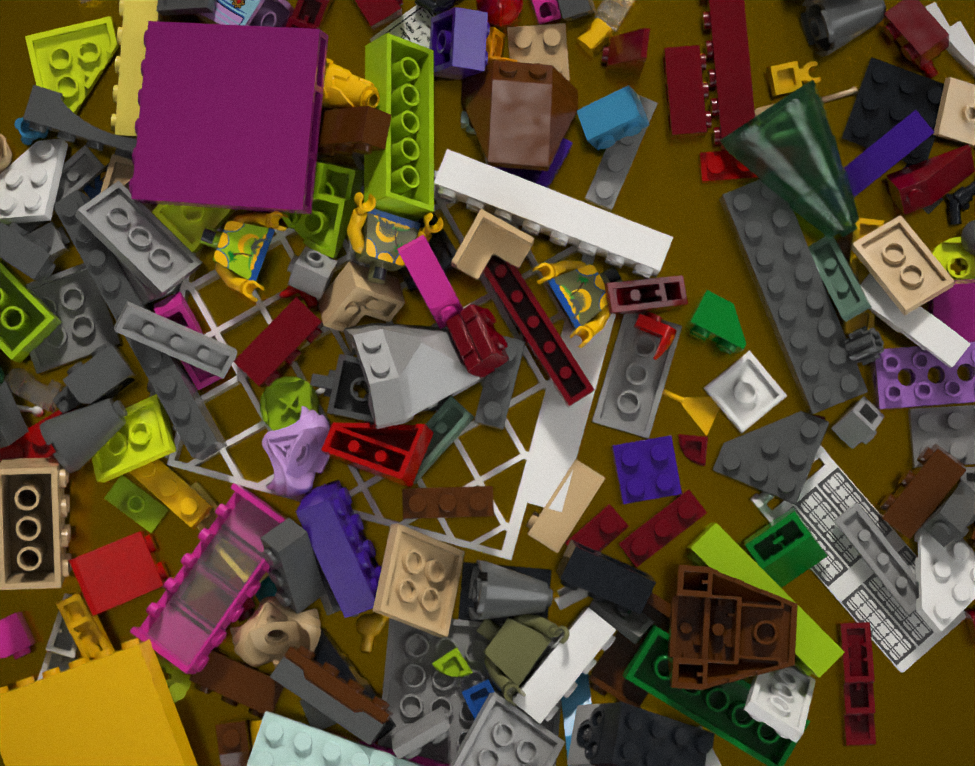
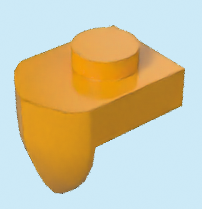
M490 27V32L486 39L487 64L493 60L518 62L517 60L503 57L506 34L495 27Z

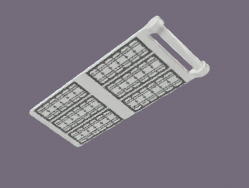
M820 446L814 462L819 458L824 465L806 480L796 505L783 500L777 507L771 510L767 503L774 496L764 492L759 495L756 493L750 498V501L769 522H772L794 507L828 555L811 567V571L857 623L870 622L871 640L897 670L903 673L966 618L965 611L963 610L938 634L932 631L916 610L910 615L903 611L833 520L853 504L858 503L914 574L915 558L917 556L895 530L881 518V514L834 462L826 450Z

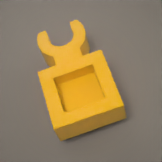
M798 61L767 67L772 96L803 90L802 82L809 85L820 82L821 77L812 78L808 73L811 67L818 65V62H807L800 69Z

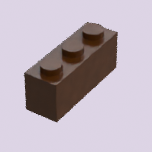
M371 106L322 110L317 154L333 158L335 154L353 156V152L371 155L372 151L385 150L392 115Z
M936 443L931 449L926 447L917 458L919 464L913 471H906L898 482L900 485L899 489L894 495L889 493L880 504L882 508L880 511L881 518L909 539L914 536L966 472L963 463Z
M493 486L402 489L403 519L494 516Z
M214 648L208 655L209 661L203 670L190 676L189 680L195 683V689L206 694H210L211 691L222 695V701L236 707L238 703L249 707L248 712L262 719L265 711L275 712L285 690L284 686L270 677L271 674L252 667Z

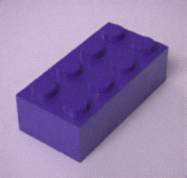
M338 479L305 493L296 510V514L303 529L308 533L314 553L344 617L347 618L373 608L382 566H378L376 562V552L373 543L365 538L362 531L364 526L358 513L354 514L350 505L352 500L348 489L342 487Z

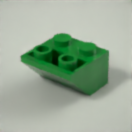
M706 290L700 297L685 327L690 329L689 334L704 342L706 339H710L717 343L715 348L728 355L734 352L738 354L744 350L746 341L734 303Z
M794 507L744 540L746 548L758 565L781 588L828 556Z

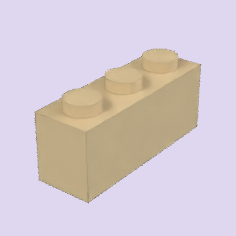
M575 459L541 513L539 514L534 511L526 524V527L530 529L527 534L558 554L604 482L605 477ZM570 480L562 512L551 510Z

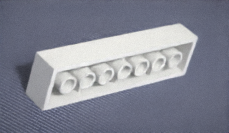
M449 149L446 150L434 181L435 192H438V197L444 201L455 204L456 200L467 204L466 208L475 213H479L480 209H483L508 224L515 222L522 225L521 230L531 235L538 236L540 232L550 236L549 241L554 244L566 247L568 243L578 247L577 252L593 258L597 254L606 258L605 263L620 269L622 265L634 269L633 274L644 279H649L650 276L656 278L662 268L673 239L672 236Z

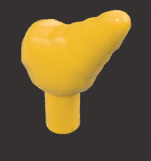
M373 613L361 615L357 619L355 628L362 635L360 652L371 654L374 637L380 634L390 619L389 617Z

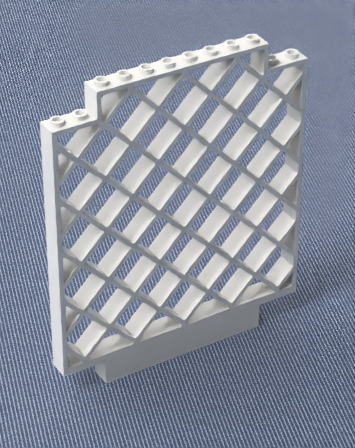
M353 152V156L340 155L353 159L356 167L364 170L362 164L364 162V154ZM317 154V160L326 161L330 159L329 157ZM434 170V181H435V178H436L437 173H438V171H435V170ZM364 186L361 188V193H362L363 195H364ZM434 187V201L436 204L434 205L433 213L435 215L442 213L458 243L461 245L464 237L448 208L455 204L440 199L438 197L439 193L435 192ZM511 222L510 224L517 229L519 226H521L520 224H517L515 222ZM221 226L217 231L223 232ZM291 228L285 231L274 229L277 235L272 237L268 251L283 244L292 260L295 253L288 240L298 235V233ZM346 239L343 242V247L347 255L336 260L338 263L334 272L345 267L349 261L360 264L355 258V251H352ZM573 245L543 263L550 264L565 260L577 253L578 247ZM203 246L198 252L193 253L198 259H200ZM530 250L526 259L533 269L539 264ZM583 255L581 261L587 265L593 264L595 255L593 258ZM532 269L521 274L525 282L535 276L539 280L543 278V275L539 270L532 271ZM216 270L193 281L195 271L182 281L180 292L186 302L188 301L189 294H192L210 326L211 331L204 335L217 339V341L226 345L228 343L223 336L224 334L261 313L269 325L273 318L268 309L288 299L280 298L279 294L281 292L263 301L255 289L252 296L258 299L257 305L218 327L198 291L221 278ZM482 274L479 280L487 294L470 304L481 307L492 301L512 338L525 341L522 335H519L503 305ZM405 281L400 283L402 292L409 289ZM546 281L541 285L557 311V314L549 319L552 324L560 320L564 321L561 338L593 388L596 389L616 314H611L604 329L592 337L583 348H579L578 346L582 343V339L577 335L570 338L574 329L548 288ZM326 326L320 328L323 333L317 340L332 332L344 354L352 356L338 330ZM307 342L301 349L307 347L310 343ZM524 346L522 355L539 384L511 399L509 408L537 392L545 390L529 452L525 451L506 417L504 427L517 448L519 455L480 477L458 438L480 424H476L474 421L470 422L454 440L457 449L475 479L463 487L485 486L484 481L514 464L526 460L509 523L505 521L493 500L494 514L501 525L472 542L455 538L444 518L437 519L446 535L409 525L417 519H405L401 522L386 519L368 489L385 478L375 476L364 482L358 469L347 465L359 485L349 491L351 498L363 492L375 515L353 509L354 514L358 513L361 519L389 527L391 524L399 523L439 541L512 560L527 503L544 508L566 475L546 507L562 512L575 466L573 462L578 455L594 392L568 408L550 379L548 381L544 379L527 347ZM295 361L291 366L297 377L308 382L299 364ZM233 362L231 366L237 376L200 397L205 404L242 383L262 421L227 440L226 447L203 461L195 458L188 463L179 461L184 442L176 430L174 442L177 451L165 456L168 459L167 465L301 502L304 497L303 495L286 497L285 494H277L275 491L266 488L273 480L274 474L258 483L244 479L228 450L267 428L268 432L274 431L262 418L260 400L248 380L250 377ZM485 379L479 382L482 388ZM148 381L147 392H150L149 397L156 394L150 381ZM363 382L362 386L366 393L369 394L367 384ZM319 388L316 390L318 398L324 396L325 389ZM320 403L319 415L323 414L326 417L329 424L332 425L330 419L328 418L326 412L324 411ZM221 454L233 476L199 466ZM420 478L417 482L419 487L427 488L422 478ZM507 531L502 550L480 545V543L499 532Z

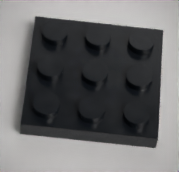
M871 57L840 141L866 150L915 110L918 111L934 131L944 84ZM932 134L899 162L912 166L927 160L936 136Z

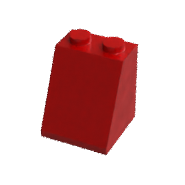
M139 531L69 560L92 616L104 614L163 587L166 579L169 578V574L162 561L158 563L154 554L157 551V546L151 534L146 535L145 531Z

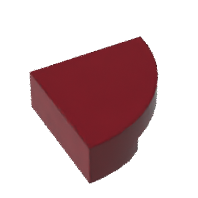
M678 434V444L684 456L696 465L705 466L708 437Z

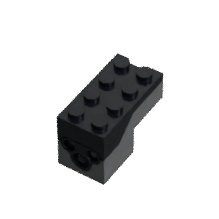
M624 702L577 705L567 765L705 766L707 753L713 748L715 733Z

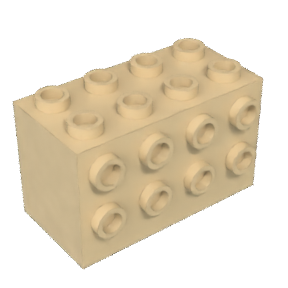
M55 457L2 459L0 462V590L61 588L65 578L70 576L72 567L69 560L72 559V554L66 553V547L71 542V525L65 524V517L70 512V495H64V487L69 483V472L61 466Z

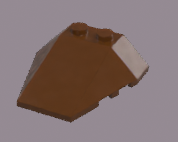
M493 60L486 65L485 71L462 80L460 104L462 109L467 112L471 129L474 128L477 135V143L487 165L502 168L548 171L560 148L562 139L569 131L572 120L577 116L578 90L553 65Z
M677 565L671 594L668 641L670 687L704 690L794 666L798 604L718 572V570L710 567Z

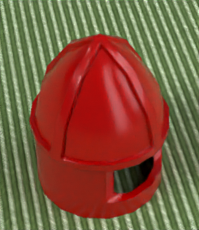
M476 0V7L478 11L488 12L487 22H489L490 27L503 30L517 22L522 11L523 0Z

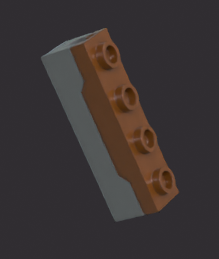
M300 645L299 648L290 646L270 677L368 745L374 744L393 715L388 710L390 705L376 695L372 699L364 694L365 688L355 680L350 678L347 682L339 677L340 670L330 663L325 662L322 665L313 658L316 654L305 646Z

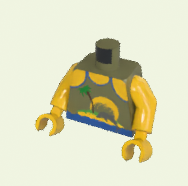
M358 192L354 196V202L358 207L353 209L347 227V234L352 249L355 251L356 260L370 265L367 279L374 283L383 284L386 281L387 271H396L405 266L397 249L423 234L429 242L432 238L431 232L437 233L443 228V220L440 217L435 225H429L433 214L431 212L426 213L423 218L425 226L420 228L421 223L374 209L376 199L371 193L368 196V200L362 203L364 195Z
M561 260L550 264L546 262L539 264L532 271L539 270L543 278L536 282L542 284L547 281L548 288L574 329L570 338L574 335L581 337L582 343L578 347L583 348L592 337L604 329L611 315L609 314L604 284L621 282V276L614 266L599 274L593 264L587 265L583 261Z

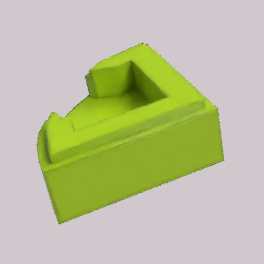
M457 647L432 663L436 670L450 677H464L473 673Z

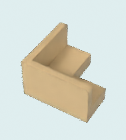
M480 209L451 264L456 269L476 280H479L492 255L519 269L530 251L535 238Z
M349 261L324 292L321 299L318 300L323 325L344 332V328L356 326L364 315L390 322L405 304L399 279L387 274L385 283L371 282L367 279L368 267Z

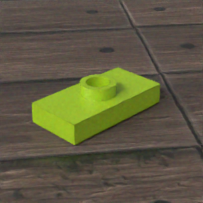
M124 475L118 478L104 497L105 500L150 533L155 531L170 511L169 508Z

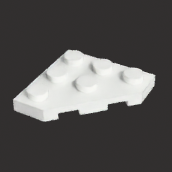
M51 139L35 142L0 174V222L7 225L12 222L18 224L51 221L68 148L65 140Z
M921 526L915 533V541L918 542V557L915 558L916 582H919V598L916 599V612L932 631L938 634L975 599V552L963 538L957 543L953 540L943 547Z

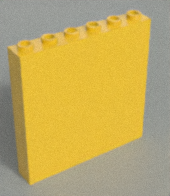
M138 637L122 643V649L113 652L111 647L94 654L96 659L88 662L85 657L69 662V669L60 671L59 666L42 672L43 678L36 681L33 676L17 681V687L11 690L8 689L7 685L0 687V754L5 766L198 765L150 639L139 642Z

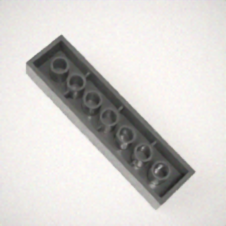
M778 173L722 194L719 199L806 412L812 415L868 392L857 364L850 360L845 349V334Z

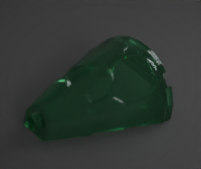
M814 80L806 83L720 140L727 152L757 175L761 182L787 201L791 209L828 238L839 233L842 237H845L858 228L855 223L860 219L848 172L843 169L836 138L832 133L823 100Z

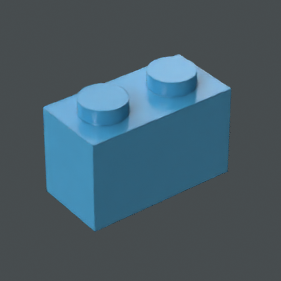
M629 85L577 110L585 137L597 150L609 148L616 141L626 136H634L650 125L639 95Z

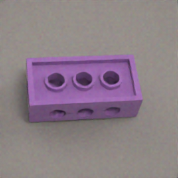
M969 342L971 343L952 368H949L929 351L923 350L919 346L884 349V352L879 354L880 358L869 363L873 405L878 410L975 403V342ZM959 366L964 367L967 371V379L965 381L958 377L957 370ZM930 368L934 369L938 374V381L936 383H932L928 379V370ZM900 371L906 372L909 376V382L906 386L902 385L898 380Z

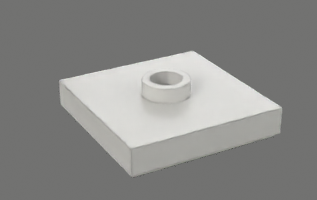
M750 350L703 388L741 434L787 397L785 392Z

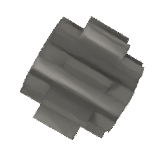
M864 326L854 330L849 334V338L845 340V349L850 360H853L855 364L862 362L863 366L880 358L879 354L884 352L883 340L879 332L875 331V328L867 329Z

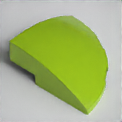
M317 160L312 214L284 213L289 218L282 217V219L289 228L294 229L304 239L303 243L325 256L337 258L347 235V227L353 209L357 206L354 202V196L356 193L361 192L364 170Z

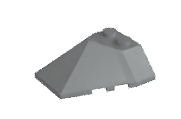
M368 323L344 328V334L351 355H357L369 389L368 406L376 429L406 423L414 419V415L426 408L430 410L437 406L440 400L449 395L455 396L484 380V377L480 378L468 373L448 327L440 329L437 326Z

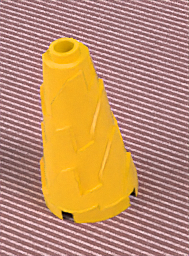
M326 58L322 109H342L361 106L377 107L380 95L372 82L353 75L349 70L334 64L332 60Z

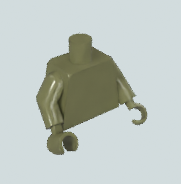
M533 614L517 615L513 618L507 617L502 626H499L491 619H485L476 630L490 641L484 650L486 654L484 664L490 679L504 694V698L513 706H516V703L512 700L515 693L519 692L523 697L526 696L519 685L551 642V638L554 636L558 637L564 631V637L560 640V643L564 644L570 636L567 627H558L555 623Z

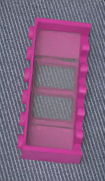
M233 483L230 487L235 492L227 504L221 503L215 510L218 517L209 529L204 528L199 533L198 538L201 541L192 554L186 553L182 557L180 563L183 564V567L176 577L168 578L164 583L163 588L166 591L157 603L152 602L147 607L146 613L149 615L141 627H132L130 630L141 641L150 639L153 650L186 674H196V672L203 670L209 661L208 655L212 649L218 647L227 635L225 629L230 622L234 623L238 620L244 611L242 605L248 597L252 598L261 587L260 579L265 572L269 573L271 570L262 555L264 548L260 538L287 519L253 493L236 483Z

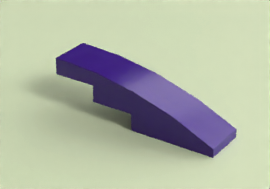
M915 110L829 179L820 189L839 210L935 132L918 111Z

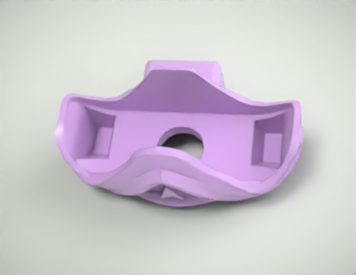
M301 406L300 419L296 423L279 430L267 432L264 435L262 446L268 454L274 469V478L266 487L267 489L275 491L277 494H285L286 497L302 495L312 489L315 473L322 474L329 460V456L321 451L331 428L323 414L319 415L315 410Z

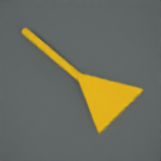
M663 389L662 394L680 402L707 437L720 409L711 397H681Z

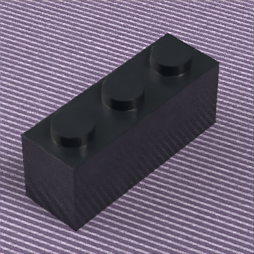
M572 539L556 569V573L561 579L560 583L565 587L577 591L578 587L588 591L587 595L599 602H604L607 599L615 603V608L627 614H630L631 611L638 614L642 613L656 584L651 574Z

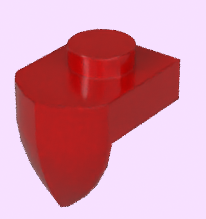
M646 312L645 315H638L634 328L661 338L653 360H656L670 347L677 330L661 323L662 317Z

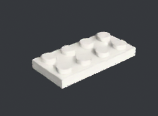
M795 666L755 675L744 710L754 720L764 722L772 727L779 736L791 739L797 743L804 733L816 680L811 676L804 675Z

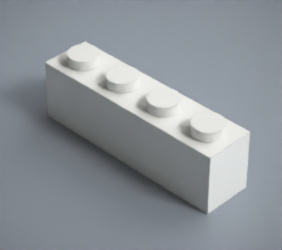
M587 606L583 608L568 627L570 636L567 642L564 644L560 643V640L564 637L563 633L520 686L526 696L523 697L519 692L513 695V702L539 724L544 719L547 722L552 719L559 709L556 706L563 696L568 698L578 686L575 682L581 673L588 674L597 662L594 659L601 649L605 652L616 639L613 636L616 629Z

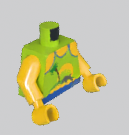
M279 211L272 213L250 212L236 215L232 221L227 220L223 232L206 226L200 240L201 244L216 249L213 257V262L216 263L215 270L225 284L244 294L253 302L258 301L257 298L252 296L253 291L256 288L264 291V287L256 281L275 232L274 229L279 231L287 229L286 227L279 226V220L282 217L289 218V216Z

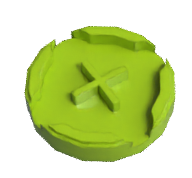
M297 376L278 378L273 385L266 387L260 398L262 418L272 430H279L296 423L300 419L301 406L315 410L319 414L320 401L316 390L309 382Z

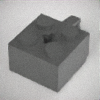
M103 344L91 353L93 358L85 364L79 362L67 371L68 376L63 379L67 386L53 399L55 405L63 414L84 404L91 405L108 398L112 399L141 378V375L121 348L112 344L107 347L106 344Z
M339 354L336 370L329 369L328 376L312 374L310 385L325 389L324 396L330 397L328 414L374 424L368 406L369 394H365L364 398H360V394L355 391L356 387H362L363 382H366L358 357Z

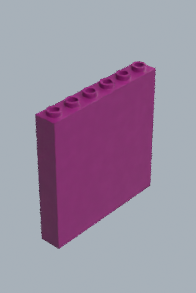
M148 21V30L144 33L145 59L141 62L143 82L142 88L138 92L140 112L139 118L135 122L137 143L132 152L134 173L129 182L131 199L148 204L312 214L329 35L320 29Z

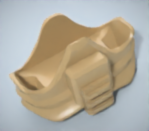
M275 596L266 597L261 600L256 611L245 624L230 628L233 637L232 643L235 646L234 651L244 662L252 667H259L273 662L276 668L290 646L299 648L300 645H303L314 652L321 635V622L316 608L301 611L297 614L290 607H283Z

